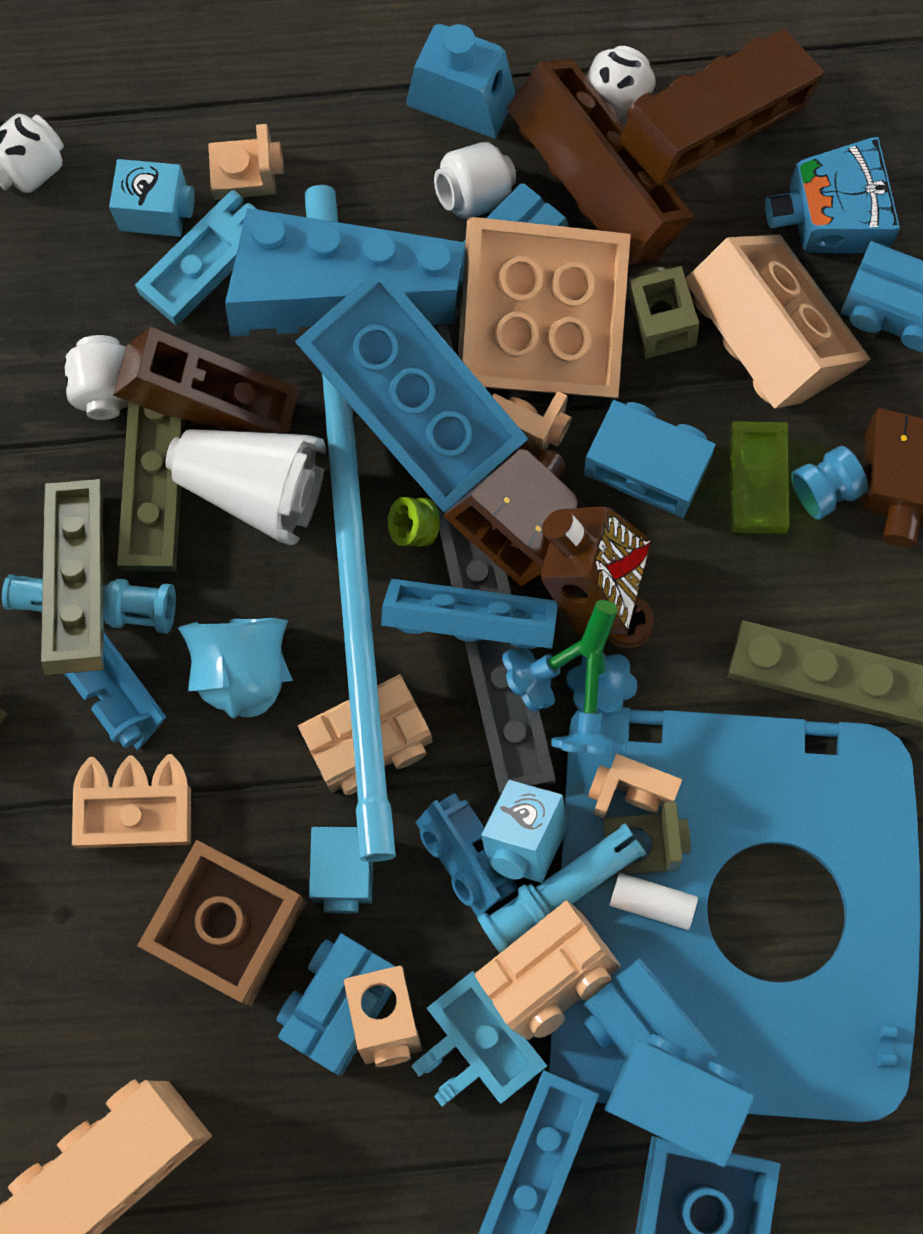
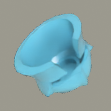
M277 618L232 619L230 623L198 624V622L178 627L187 643L192 660L188 692L197 691L204 701L217 709L224 710L232 719H235L237 716H258L266 712L275 702L281 691L282 682L294 681L281 649L283 635L289 620Z

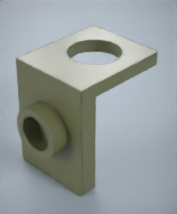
M676 802L664 803L661 813L603 819L604 838L618 830L625 823L629 829L636 828L644 831L651 840V851L645 859L632 862L613 876H618L619 872L634 875L678 871L683 861L682 854L691 853L687 818L678 819Z

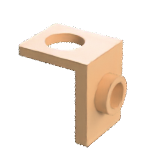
M401 966L344 979L357 1049L365 1064L375 1062L376 1067L393 1066L410 1060V1054L422 1051ZM373 986H387L396 995L397 1003L395 1010L384 1019L370 1018L362 1010L363 995Z

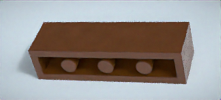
M785 29L765 39L761 36L756 37L741 51L729 57L721 55L714 59L706 69L692 76L684 74L678 77L667 89L655 95L647 93L638 98L627 112L629 119L619 138V142L660 187L805 108L825 71Z
M573 59L542 61L537 64L506 108L519 125L521 134L533 143L548 163V168L552 175L565 185L577 201L580 212L587 219L591 220L599 231L631 234L628 266L658 260L695 216L668 182L659 187L619 142L625 126Z

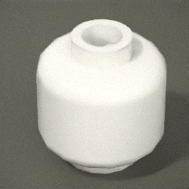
M489 142L477 143L448 152L442 159L440 169H437L434 176L435 190L440 203L446 210H452L460 218L477 217L493 212L511 194L512 186L516 182V171L512 160L507 155H503L497 147Z

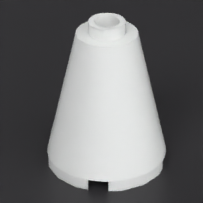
M188 429L181 438L175 437L171 441L166 455V468L172 470V480L176 484L277 541L293 545L300 538L292 534L296 525L307 528L318 500L324 468L315 466L316 452L326 455V445L322 438L312 435Z

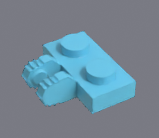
M472 971L427 1007L428 1011L448 1036L419 1058L411 1067L419 1077L424 1073L428 1074L441 1064L442 1059L454 1048H458L471 1066L457 1077L450 1078L439 1087V1092L434 1097L443 1107L478 1077L481 1078L501 1104L547 1065L527 1039L511 1030L495 1008L493 1001L488 997L476 979L475 973Z

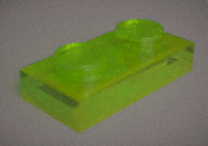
M732 422L730 428L731 532L787 533L790 527L788 422Z

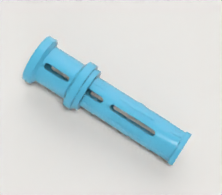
M8 574V578H5L2 587L3 607L9 610L42 612L43 579ZM116 579L108 585H104V621L112 628L120 629L125 624L155 627L158 633L168 634L170 632L176 610L174 585L162 584L159 589L130 586L128 580Z
M625 823L618 830L550 876L537 887L532 883L529 885L524 884L518 888L519 895L491 915L484 912L477 917L483 930L499 953L504 951L563 902L568 900L571 904L575 903L639 857L646 855L638 840H635L620 852H615L634 838L633 833Z

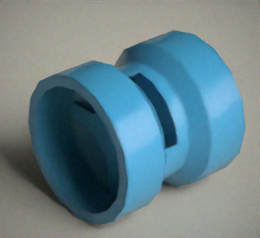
M838 446L827 452L823 461L818 466L805 464L794 470L791 474V481L798 499L806 511L818 520L833 513L837 502L843 500L853 502L869 491L868 481L861 464L845 446Z

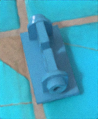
M105 633L104 670L64 673V676L69 678L84 700L94 696L99 697L101 701L96 702L91 710L110 735L112 742H120L124 748L134 745L136 750L141 749L166 719L165 714Z
M456 793L448 796L440 803L436 800L431 803L415 822L420 829L423 845L431 855L440 859L451 876V883L455 894L465 905L472 908L477 917L487 912L498 900L502 902L518 891V887L513 881L514 879L507 878L499 874L494 868L489 867L485 849L478 853L473 846L474 843L482 839L481 834L484 826L467 800L460 801Z

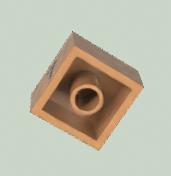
M196 840L137 946L233 999L251 1006L307 901L300 894Z

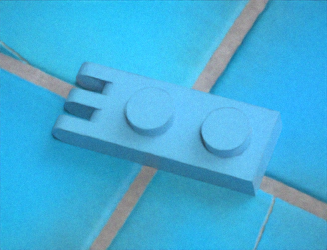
M235 190L229 192L135 284L138 293L175 326L193 311L233 271L247 208L256 209L252 204L247 203L233 216L244 201V198Z

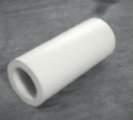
M619 872L609 906L689 930L698 896Z

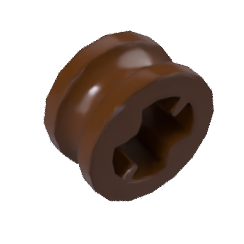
M638 596L633 610L635 612L633 618L637 619L640 616L643 624L636 626L634 635L609 634L607 640L618 649L631 650L639 648L646 643L651 635L654 623L653 612L647 602Z

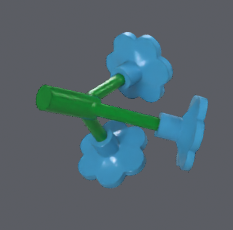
M598 600L595 603L582 640L554 657L547 654L536 661L530 650L521 648L516 650L510 649L503 654L502 660L508 670L506 680L509 687L516 695L522 697L525 705L533 712H537L542 708H549L555 703V697L550 685L551 679L560 673V667L581 654L584 656L581 665L572 668L567 675V685L574 692V704L581 710L578 716V731L572 735L554 737L551 742L552 747L561 748L563 751L590 752L595 754H611L613 751H626L625 742L617 741L601 733L602 714H616L621 710L623 700L632 698L637 692V680L630 674L629 660L620 654L610 656L603 654V648L618 612L617 606L610 601Z

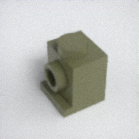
M682 266L671 269L654 267L643 271L636 278L629 279V301L642 342L645 359L697 346L699 321ZM657 310H665V312L652 315Z

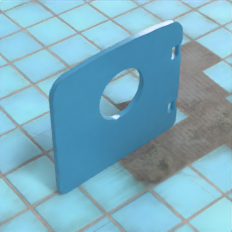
M624 707L614 715L602 714L601 733L609 738L625 742L626 751H613L611 754L568 752L565 812L568 829L562 842L561 869L605 839L603 819L594 816L597 801L589 798L588 794L599 766L611 768L616 754H619L682 779L674 802L677 804L678 819L687 818L691 843V853L682 854L683 861L678 871L634 874L630 876L698 896L689 930L609 906L618 876H611L572 905L588 919L601 937V940L620 963L621 967L610 975L612 980L638 958H641L717 1051L718 1055L711 1062L745 1077L740 1089L755 1095L747 1114L868 1122L880 1120L895 1111L906 1096L909 1088L915 1035L920 948V862L917 807L912 759L902 741L886 728L863 723H827L803 719L668 710L663 712L632 710ZM578 710L571 719L569 735L578 731V716L581 710ZM629 723L662 725L661 743L628 741ZM805 735L837 737L836 755L805 753ZM616 789L605 818L661 813L662 806H659L657 812L638 808L624 800L626 792ZM632 828L630 831L633 833L634 838L618 848V851L620 852L632 842L638 840L646 855L633 861L637 862L649 855L651 840L644 831ZM764 844H781L800 849L817 859L829 871L840 890L844 905V928L840 942L831 958L820 969L803 979L791 982H769L754 978L739 970L723 955L711 934L707 905L712 883L719 870L730 858L750 847ZM581 998L563 1013L565 1015L564 1022L557 1030L551 1033L549 1071L599 1092L597 1103H607L620 1075V1069L623 1068L626 1059L614 1044L604 1050L584 1026L582 1021L590 1014L583 1006L587 1000H582ZM707 1063L700 1070L706 1072L709 1063Z

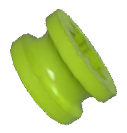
M400 497L395 500L388 515V529L393 542L398 546L414 545L417 547H427L434 542L440 528V516L435 503L429 498L414 499L412 497Z

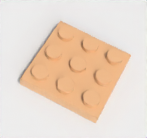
M478 217L469 218L466 229L458 357L485 388L556 394L559 391L565 395L618 398L631 234Z

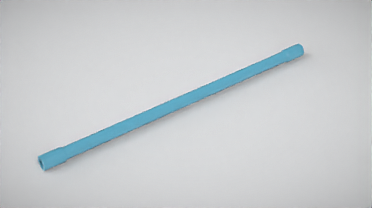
M315 185L308 188L304 194L306 217L338 222L335 190L327 185ZM322 374L358 795L356 819L359 855L361 861L380 862L396 857L392 810L387 798L353 409Z

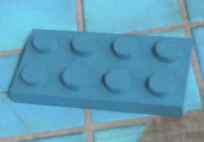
M382 266L375 270L295 341L444 513L528 440L522 430Z

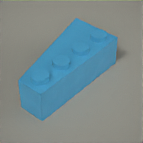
M247 208L225 301L230 337L250 336V330L277 329V334L299 333V327H312L380 266H382L431 325L454 324L462 281L465 242Z

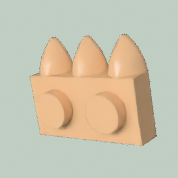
M168 754L158 765L151 786L148 785L144 768L133 755H129L118 768L112 787L109 786V780L104 768L95 757H89L81 766L73 787L72 846L75 848L191 845V788L188 786L183 767L172 754Z

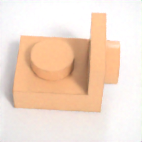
M267 124L256 125L257 139L208 143L210 184L214 200L223 199L233 190L242 197L276 195L275 174L284 173L282 148L280 142H271Z
M557 391L545 415L541 416L537 414V410L531 404L520 398L510 397L507 400L495 393L493 394V398L528 438L519 449L527 450L536 457L538 452L547 449L550 443L557 447L560 445L572 419L571 416L566 415L567 395Z
M616 754L611 768L599 766L588 797L597 801L594 816L605 819L616 789L626 792L624 800L650 812H657L659 806L663 807L664 803L674 802L682 779Z

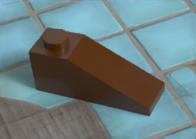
M149 327L126 346L113 396L165 416L243 432L289 434L299 388L158 329Z

